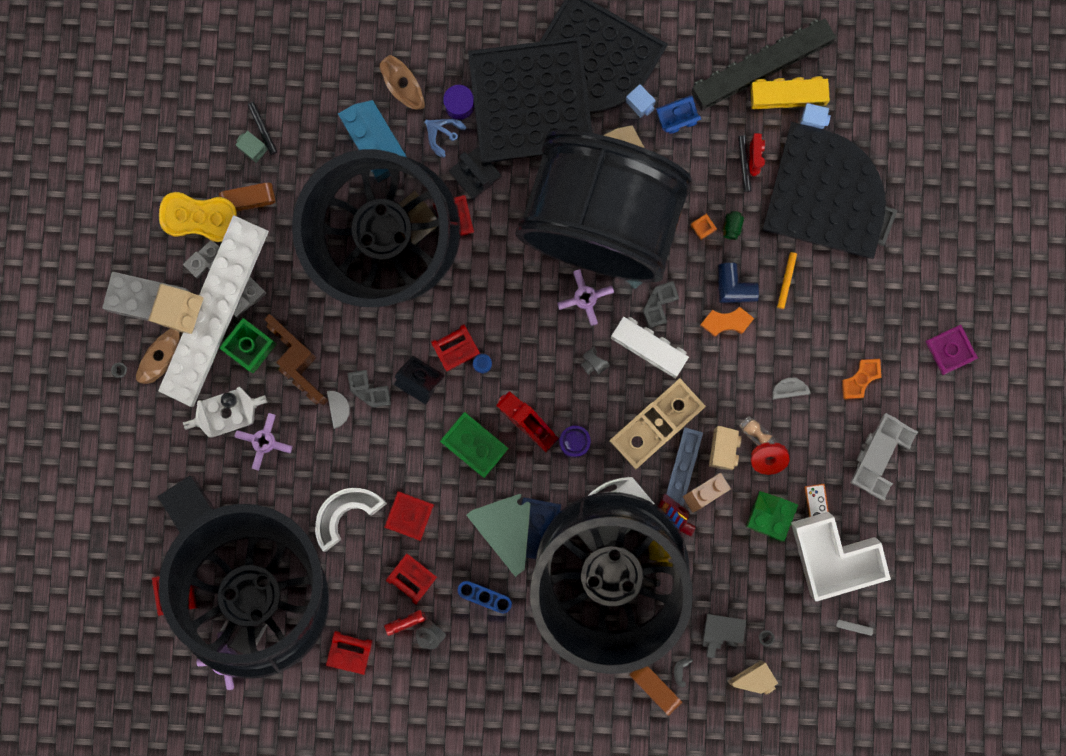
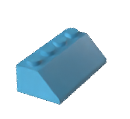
M373 100L354 104L338 113L358 150H384L406 157ZM388 169L371 170L378 183L391 176Z

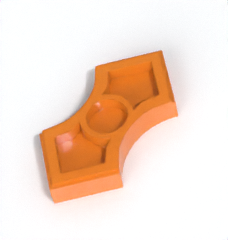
M740 307L727 314L712 310L700 326L714 337L726 330H733L742 334L754 318Z
M880 359L860 360L859 369L856 374L851 378L842 380L843 399L864 398L867 385L875 379L882 378Z

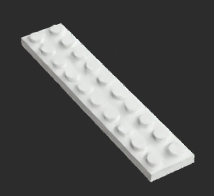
M233 215L199 294L204 299L192 334H182L158 390L159 392L190 407H194L268 235V230Z

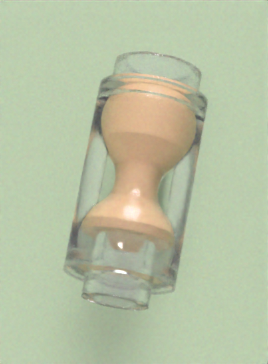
M748 416L739 425V428L742 429L741 432L746 434L756 445L767 442L775 444L774 442L777 443L779 441L758 423L754 417Z

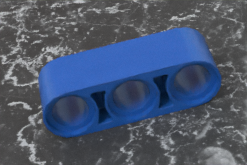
M470 581L462 582L458 586L460 597L496 612L506 613L512 607V601L508 596ZM465 584H469L472 587V593L468 596L462 593V587ZM484 591L490 594V600L487 603L480 600V594ZM500 599L508 601L509 606L507 609L501 610L498 607Z

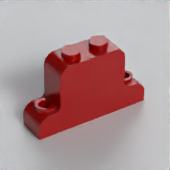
M510 391L500 397L496 406L543 451L547 452L559 439L525 402L523 403Z

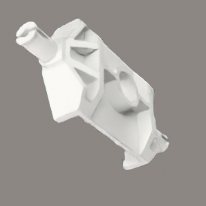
M241 387L230 391V393L236 396L237 403L234 407L230 408L232 414L227 419L222 417V411L226 408L221 404V396L223 394L203 401L199 400L197 402L196 418L183 422L184 428L187 430L196 426L200 427L209 438H213L252 425L255 418V408L267 403L266 396L251 399ZM232 396L225 399L224 403L233 399Z

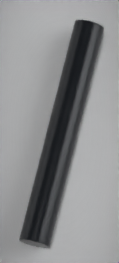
M249 103L247 106L270 155L276 154L277 150L255 103Z
M742 135L738 138L744 192H751L746 136Z

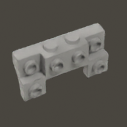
M210 240L183 265L198 279L211 268L219 246ZM249 277L235 309L234 315L237 318L266 294L251 277Z
M887 413L883 414L876 431L873 434L870 433L865 441L867 444L865 451L861 450L857 457V461H859L858 467L850 483L885 501V497L893 483L880 476H882L896 445L898 444L906 449H910L918 431L908 427Z

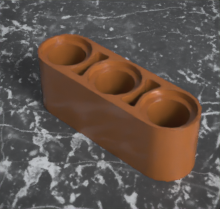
M261 183L218 193L219 197L233 203L236 212L276 203L272 183Z
M648 666L632 671L629 674L668 716L683 703Z

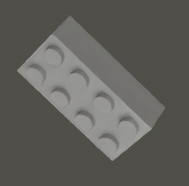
M112 272L102 309L111 313L148 321L160 284L190 291L178 286Z

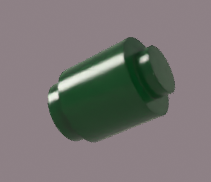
M730 211V213L726 214L722 228L724 238L737 240L738 236L741 235L744 217L741 216L742 213Z

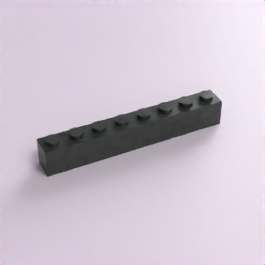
M826 18L820 21L816 19L809 24V27L795 30L790 37L786 38V36H783L776 41V44L762 47L759 53L755 55L753 53L748 54L743 58V61L729 64L726 70L722 72L720 70L715 71L710 75V78L696 81L693 84L691 93L701 111L750 87L755 80L765 79L833 44L836 36Z

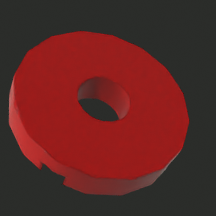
M767 442L758 445L751 453L752 467L755 471L766 475L777 474L783 471L790 462L787 448L774 442L775 444ZM767 457H774L771 460L766 459Z

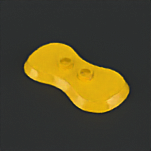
M180 192L167 194L161 201L159 208V222L161 228L167 234L175 237L187 234H200L215 242H222L233 215L237 216L235 206L225 198L215 197L208 200H196Z

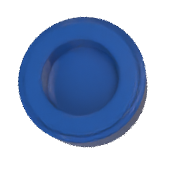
M486 354L477 355L473 360L474 369L482 374L489 372L492 367L491 358Z

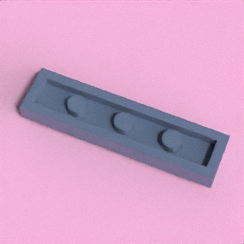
M684 428L666 492L669 497L682 506L685 501L682 496L687 494L703 432Z

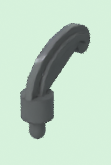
M691 658L679 660L674 667L675 681L680 687L686 686V683L682 681L683 667L688 666V663L693 661Z

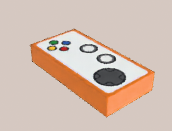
M825 485L805 486L809 517L829 512Z

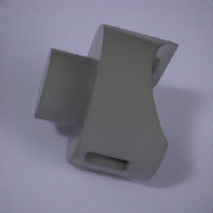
M595 346L583 354L585 362L581 364V367L588 375L593 371L600 375L610 367L608 361L597 357Z
M427 619L416 631L417 642L422 648L435 649L446 636V633L438 628L430 619Z

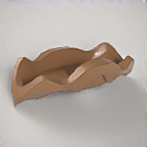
M392 55L385 57L381 61L379 68L389 91L407 107L424 109L423 94L413 73L396 57ZM402 77L408 80V85L405 88L399 86V80Z
M169 329L152 343L144 354L136 374V380L139 383H153L167 372L181 339V332ZM158 350L164 353V357L160 361L154 359V353Z

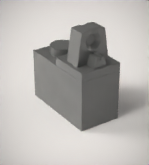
M705 613L702 641L703 646L707 647L706 657L715 658L716 648L721 649L723 641H726V645L738 647V643L743 644L746 620Z

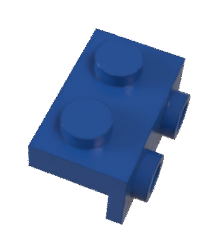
M691 95L656 108L662 130L669 132V134L678 132L679 128L683 126H694L697 124V121L701 120Z

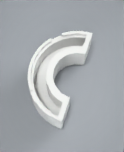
M361 488L343 489L331 495L320 507L316 519L315 534L322 551H328L341 540L338 534V523L345 512L360 508L369 515H373L387 504L385 500L379 495Z

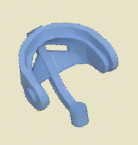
M426 119L424 122L427 126L429 145L435 154L442 158H445L446 155L445 151L436 144L437 131L445 133L451 141H455L458 135L454 132L451 133L443 128L442 125L451 124L460 130L466 129V126L461 121L455 119Z

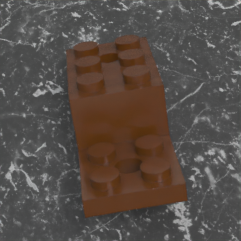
M269 314L264 319L268 322L266 327L277 337L281 335L280 340L289 347L276 362L280 366L278 370L288 379L292 377L294 379L292 383L302 392L306 390L308 392L306 396L316 405L320 403L324 406L328 399L301 375L317 357Z

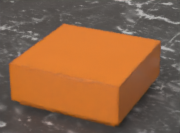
M707 213L690 224L700 240L717 230Z

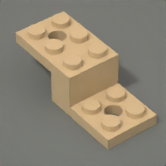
M679 378L661 396L649 404L618 432L610 442L636 470L706 406ZM674 401H682L684 408L681 411L675 410L673 407ZM634 437L642 439L643 444L641 447L636 448L632 445L631 441Z

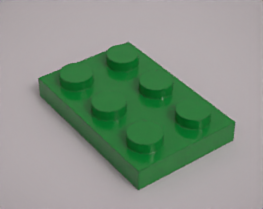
M465 412L440 441L484 479L509 450L508 447Z

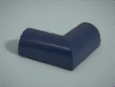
M722 263L718 265L719 303L758 302V282L738 283L737 263Z

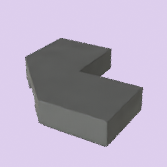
M674 281L655 286L644 307L643 314L649 329L666 324L667 320L662 305L679 300Z
M367 370L347 373L350 392L372 408L391 405L389 386L369 388Z

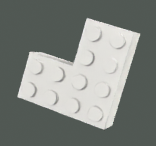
M829 512L791 522L809 593L815 602L891 580L882 543L877 538L873 537L842 547L835 518Z

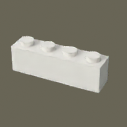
M623 317L612 334L611 339L676 379L689 358L686 356L687 352L679 347L675 349L670 346V342L663 337L657 338L653 335L654 332L647 327L641 328L633 318Z

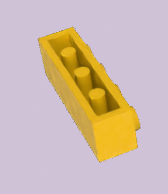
M821 76L812 77L809 80H804L803 77L793 78L785 81L784 78H777L774 81L758 79L752 82L750 86L751 109L805 107L807 103L827 106L830 101L828 79H823Z

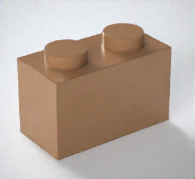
M719 473L682 497L692 513L731 490L723 475Z

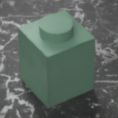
M248 130L245 134H241L236 141L237 148L255 163L268 150L266 145Z

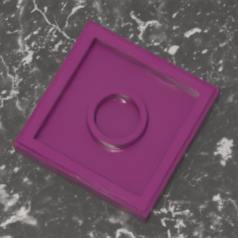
M961 324L925 341L942 376L978 359Z

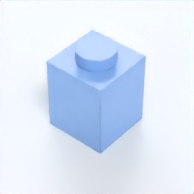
M638 85L626 96V103L640 118L644 114L648 116L655 109L656 100L641 85Z
M807 103L804 107L800 124L823 130L830 121L831 115H828L829 108Z

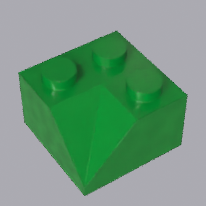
M242 318L219 349L254 374L277 344Z
M759 491L745 527L776 540L785 541L798 504Z

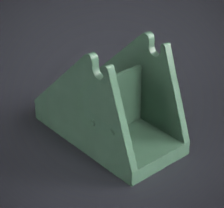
M521 494L474 509L466 515L515 577L525 570L530 515L529 502L523 505L517 503V500L521 498Z

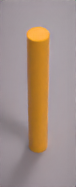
M790 252L777 308H785L797 253Z

